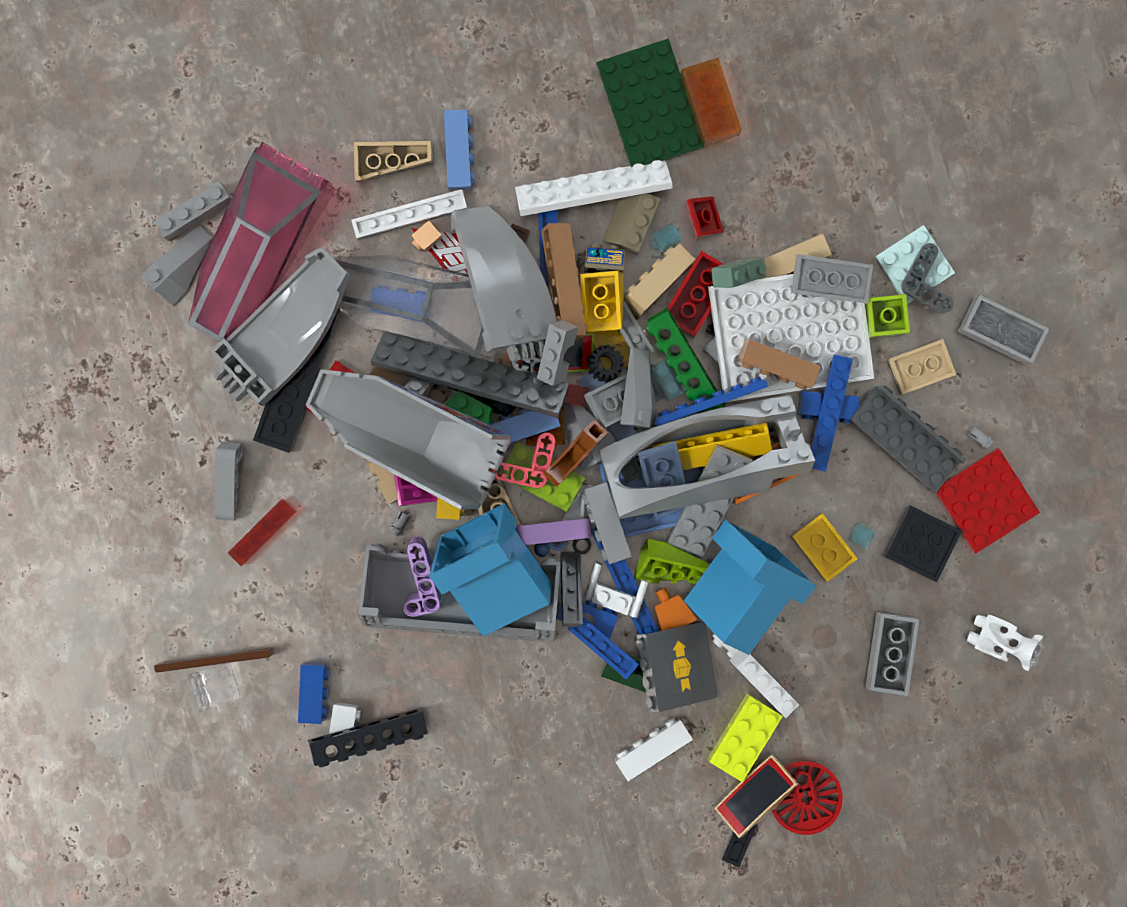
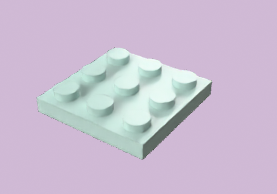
M924 225L874 257L899 295L905 294L901 290V283L920 248L927 243L937 246ZM938 246V256L923 281L931 287L938 285L955 273ZM932 249L924 250L926 251V256L923 259L919 258V260L927 262V257L933 255L931 253ZM916 264L915 272L923 274L925 271L924 266ZM914 277L910 283H906L907 289H915L913 283L916 279L919 281L920 279ZM906 295L907 304L915 300L910 296Z

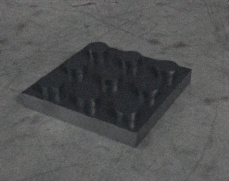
M909 505L884 557L934 582H938L962 530Z

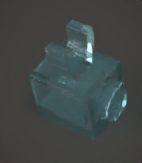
M673 222L656 231L651 236L653 247L655 250L659 249L661 253L682 240Z

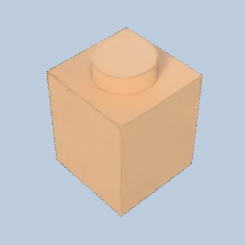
M430 221L426 222L411 235L414 239L412 241L414 246L419 251L423 249L424 252H427L443 238Z

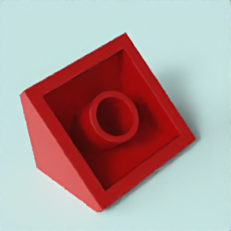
M713 196L692 198L686 201L685 208L695 241L724 233Z

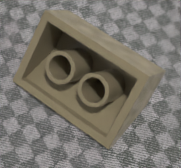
M648 193L620 198L603 241L614 246H620L621 249L638 255L660 198Z

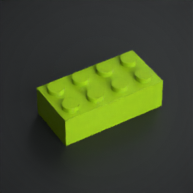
M517 441L506 463L530 468L534 450ZM539 455L536 462L538 465L543 466L546 464L547 458ZM509 467V471L502 469L500 474H507V479H510L509 473L512 467ZM518 469L514 472L513 477L515 480L520 481L523 479L524 473ZM528 471V478L525 483H528V479L534 480L535 485L538 482H542V478L539 477L540 474L534 477L530 476L531 472ZM572 472L558 487L549 479L541 488L516 485L567 512L585 478Z

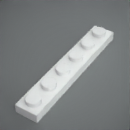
M460 189L352 219L351 221L356 238L360 239L447 215L454 210L467 209L463 191Z

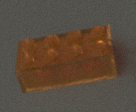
M719 57L683 68L680 73L703 146L740 136L742 129Z

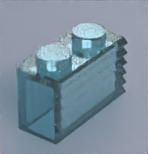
M666 359L651 366L653 378H655L659 388H661L660 390L666 401H670L685 393L673 370L667 364Z

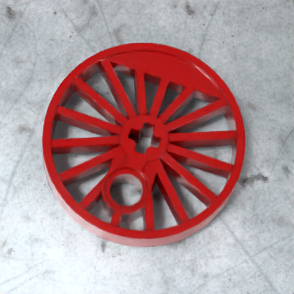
M799 760L785 765L784 768L796 782L797 777L801 774L806 775V779L804 782L798 783L792 790L793 792L787 795L789 798L783 799L779 804L790 803L778 813L775 809L771 810L774 817L785 829L796 834L812 835L824 831L834 823L841 811L843 795L839 781L828 768L813 761ZM808 765L807 771L802 769L801 766ZM813 766L820 768L817 774L815 775L814 779L812 780L811 775ZM797 767V769L794 770L793 773L791 774V772H790L789 770L792 769V768ZM824 771L829 774L827 779L816 785ZM830 782H834L835 788L819 791ZM804 790H805L806 794L809 796V797H807V801H804V800L802 799V798H804V793H803ZM836 793V800L819 797ZM817 802L833 804L835 807L831 812ZM814 806L827 813V815L820 816ZM794 808L787 821L784 822L780 817ZM810 809L813 811L816 817L812 818ZM800 810L798 821L792 822ZM805 810L808 819H804Z

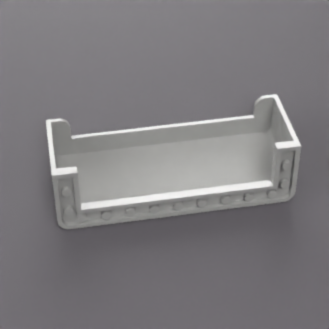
M381 544L366 546L358 616L363 626L539 642L554 641L561 564L556 559L547 558L540 565L552 582L550 604L482 636L450 591L441 594V602L437 611L414 617L405 614L404 604L406 598L410 594L418 592L408 554H403L404 552L399 550H393L392 553L387 552ZM435 553L430 554L432 563ZM424 563L417 564L420 568H426ZM429 581L422 582L426 586L432 585ZM432 598L427 599L430 603H436V600ZM409 603L411 607H418L416 603Z

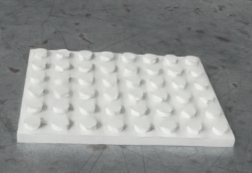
M794 274L757 279L733 288L708 287L722 390L725 393L731 391V387L740 383L743 386L750 384L749 380L756 377H761V380L766 378L768 387L727 402L803 390L795 387L794 382L789 381L787 384L778 381V376L773 374L770 377L762 375L757 368L753 367V370L741 367L742 363L737 360L745 339L753 340L821 366L813 388L826 386L834 354L853 359L848 383L874 379L865 304L792 294Z

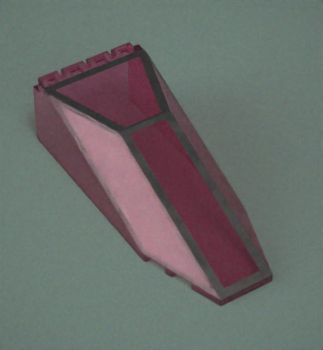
M261 142L260 146L256 147L200 267L188 324L218 342L223 338L227 339L276 291L336 190L328 180H325V178L315 172H312L307 177L310 169L300 163L295 162L293 167H290L293 159L285 154L278 152L276 157H273L276 149L264 142Z

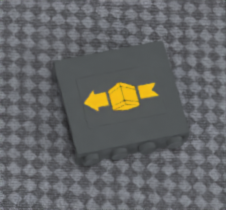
M694 621L688 625L648 634H636V645L640 654V667L643 671V685L646 689V704L649 711L662 712L718 698L707 629L703 621Z

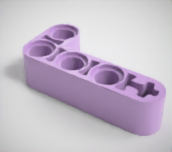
M590 518L516 526L515 529L525 545L591 538Z
M416 536L410 540L407 548V554L418 589L417 593L410 594L406 598L404 604L405 614L411 617L433 613L438 610L441 602V593L429 577L432 561L427 543L422 537ZM424 563L426 568H420L417 564ZM429 581L432 585L426 586L422 582ZM432 598L436 600V603H430L427 599ZM409 603H416L418 607H411Z

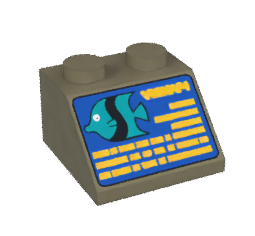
M590 244V247H586L584 272L620 271L623 273L625 250H621L620 246L602 248V245Z

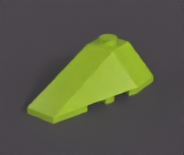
M647 538L640 551L635 580L641 581V579H645L649 583L671 581V584H677V581H688L690 584H696L710 564L666 542Z

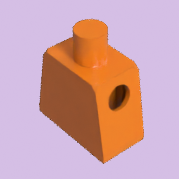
M666 587L656 592L660 602L654 605L661 631L688 625L697 620L678 593L670 596Z

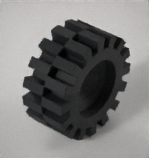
M601 345L587 359V362H589L587 368H590L589 374L593 373V378H599L598 381L600 382L603 380L604 382L613 380L623 370V355L619 356L621 352L619 350L616 352V347L614 346L609 348L610 345ZM601 357H607L611 360L612 367L610 370H603L599 366V359Z

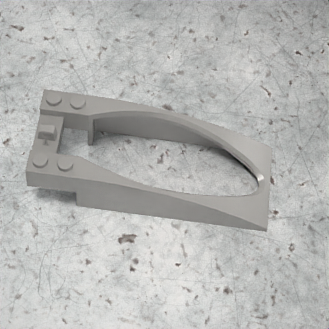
M791 395L732 405L688 416L648 429L599 449L600 458L619 519L769 491L773 479L810 473L815 459L810 445L804 441L795 417L796 408ZM767 422L768 428L774 427L782 448L772 450L757 460L730 473L699 482L666 487L630 488L622 485L619 481V474L625 465L637 456L638 452H642L647 447L656 444Z

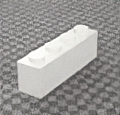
M738 651L729 660L785 718L799 706L751 654L748 655Z
M671 718L662 729H654L649 733L648 738L644 740L641 738L632 744L634 747L629 750L623 749L616 754L615 762L627 781H630L693 740L680 718Z

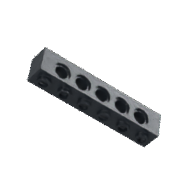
M418 708L307 740L314 766L325 767L335 760L342 762L348 760L349 756H363L368 753L367 751L374 749L375 751L384 750L387 748V745L394 744V746L404 744L405 740L422 739L423 735L428 734L423 711ZM404 724H410V729L407 732L401 731ZM386 729H391V735L384 738L383 732ZM366 735H373V739L371 742H364V737ZM348 740L354 741V745L351 748H345V743ZM328 746H335V751L333 753H326V748Z

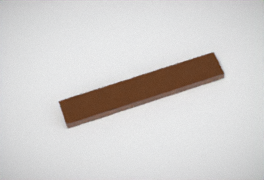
M273 648L163 662L154 665V670L158 673L269 658L273 655Z

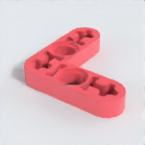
M541 433L537 437L530 468L501 462L503 470L509 471V467H512L509 473L510 479H507V474L497 476V472H495V479L534 488L543 487L547 482V478L543 473L551 464L555 446L554 436L550 433ZM548 436V440H551V443L546 445L545 450H549V453L538 452L539 448L543 449L544 447L541 439ZM539 455H545L547 458V462L543 466L538 465L536 462ZM518 469L524 473V477L520 481L515 480L513 477L514 472ZM528 471L531 472L530 476L536 477L537 474H540L539 477L542 478V482H538L535 485L534 480L528 479V483H525L528 478Z

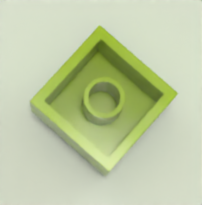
M906 294L868 299V304H865L869 338L906 335L910 333Z

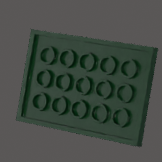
M669 38L596 62L631 168L635 164L648 165L656 160L667 161L705 147Z

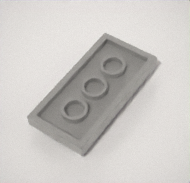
M797 254L791 293L868 304L873 265Z
M627 374L584 395L595 418L604 429L621 420ZM652 376L655 402L663 399L664 396Z

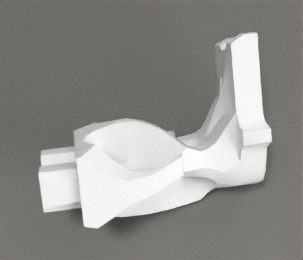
M989 614L987 617L976 616L974 625L982 627L980 635L970 632L967 638L968 642L975 645V649L1008 662L1007 656L1010 653L1019 658L1022 667L1026 671H1030L1032 666L1037 665L1039 656L1044 649V645L1041 644L1043 636L1034 635L1032 639L1023 637L1017 632L1018 627ZM1006 627L1008 632L1004 634L1000 632V628ZM1016 639L1019 643L1016 647H1011L1009 641ZM994 647H1001L1003 649V653L1000 654L995 652Z

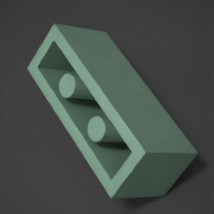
M742 258L713 267V288H733L766 277L764 258Z

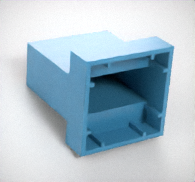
M505 503L439 536L429 575L441 594L448 591L452 593L482 636L550 604L552 582L515 531L517 520Z
M725 519L712 537L722 549L690 591L684 602L724 644L749 655L788 601L793 599L804 604L817 585L774 545Z

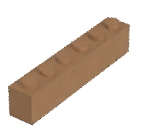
M548 223L541 231L554 312L557 322L563 320L578 327L575 341L580 340L586 336L587 325L584 322V305L581 302L582 290L578 281L579 270L576 267L575 261L576 250L573 247L572 241L573 231L571 230L570 223Z

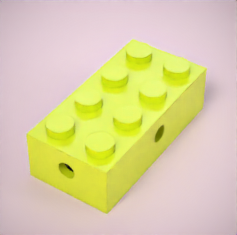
M747 693L709 754V762L743 782L783 716L778 711Z

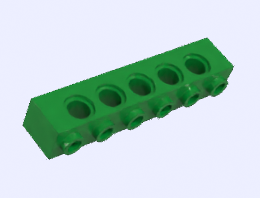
M667 307L648 318L646 328L651 336L654 335L656 337V345L660 352L664 351L668 357L666 362L671 369L674 367L677 372L675 376L680 385L684 384L686 387L685 393L688 399L694 401L702 394H707L710 398L713 397L712 393L717 392V389L669 308ZM662 329H668L670 330L671 334L669 336H663L661 335L660 331ZM677 345L681 350L674 353L670 350V347ZM682 362H688L690 364V367L687 369H683L680 366V364ZM697 378L700 380V383L693 385L690 383V380ZM724 402L701 410L697 414L726 407V404Z

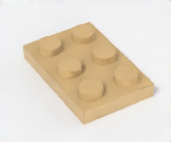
M943 339L888 359L901 395L956 375Z

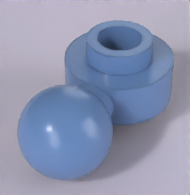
M568 540L562 541L559 545L555 542L536 544L534 547L535 554L539 557H544L549 553L550 549L555 551L563 550L567 546Z

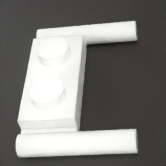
M595 562L584 599L619 613L638 618L649 581L641 579L635 597L597 583L603 564Z

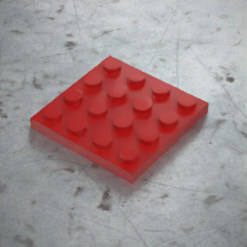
M996 448L946 480L936 492V495L957 528L962 530L961 534L974 554L1040 513L999 448Z

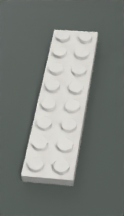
M656 160L648 165L635 164L632 168L631 166L618 167L573 177H563L529 185L525 184L515 187L520 216L672 189V181L666 161Z

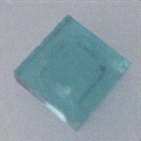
M857 523L849 541L867 549L875 531Z

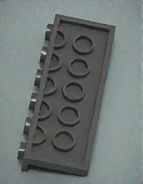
M875 386L849 419L928 489L936 493L958 464L966 461L962 457V452L952 448L945 437L938 436L934 432L935 429L930 424L920 420L921 416L918 413L910 411L902 399L894 397L892 395L893 391L887 386Z

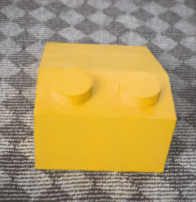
M620 271L580 274L582 304L584 305L583 315L584 322L587 325V332L621 330L624 307L623 273Z

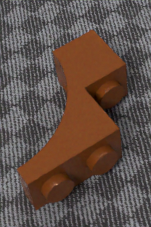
M594 419L553 464L545 470L543 475L558 487L580 466L588 454L601 443L608 432Z

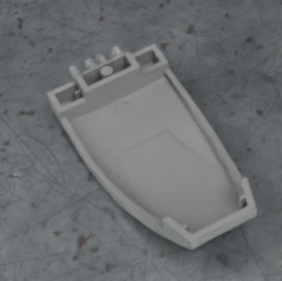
M489 206L454 210L451 213V232L456 231L484 329L482 336L487 352L507 350L511 362H517L518 354L516 348L521 360L534 359L535 345L536 352L541 358L549 324L557 322L548 288L535 259L517 233Z
M321 247L304 256L307 260L227 339L223 338L210 351L223 366L215 374L214 378L219 381L230 373L222 382V387L227 388L226 391L231 394L242 386L234 395L235 401H240L249 393L259 405L264 406L305 365L325 337L340 306L349 274L324 248Z

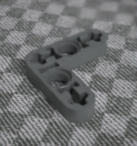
M927 243L920 248L901 283V290L906 295L939 313H947L953 309V299L923 282L938 256L937 246ZM932 249L931 253L933 255L927 257V262L919 260V258L923 259L926 256V251L924 250ZM916 264L924 266L925 271L923 274L915 272ZM914 277L919 278L920 281L916 279L913 283L915 289L908 290L906 283H910ZM924 290L931 291V300L923 299L922 293ZM938 295L939 297L937 298V300L941 302L946 300V304L948 305V307L942 309L941 303L935 302V304H932V302L935 301Z

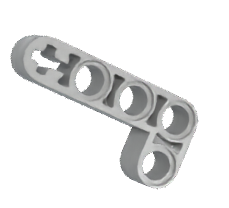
M221 442L217 447L215 455V519L236 520L238 510V463L242 458V443Z

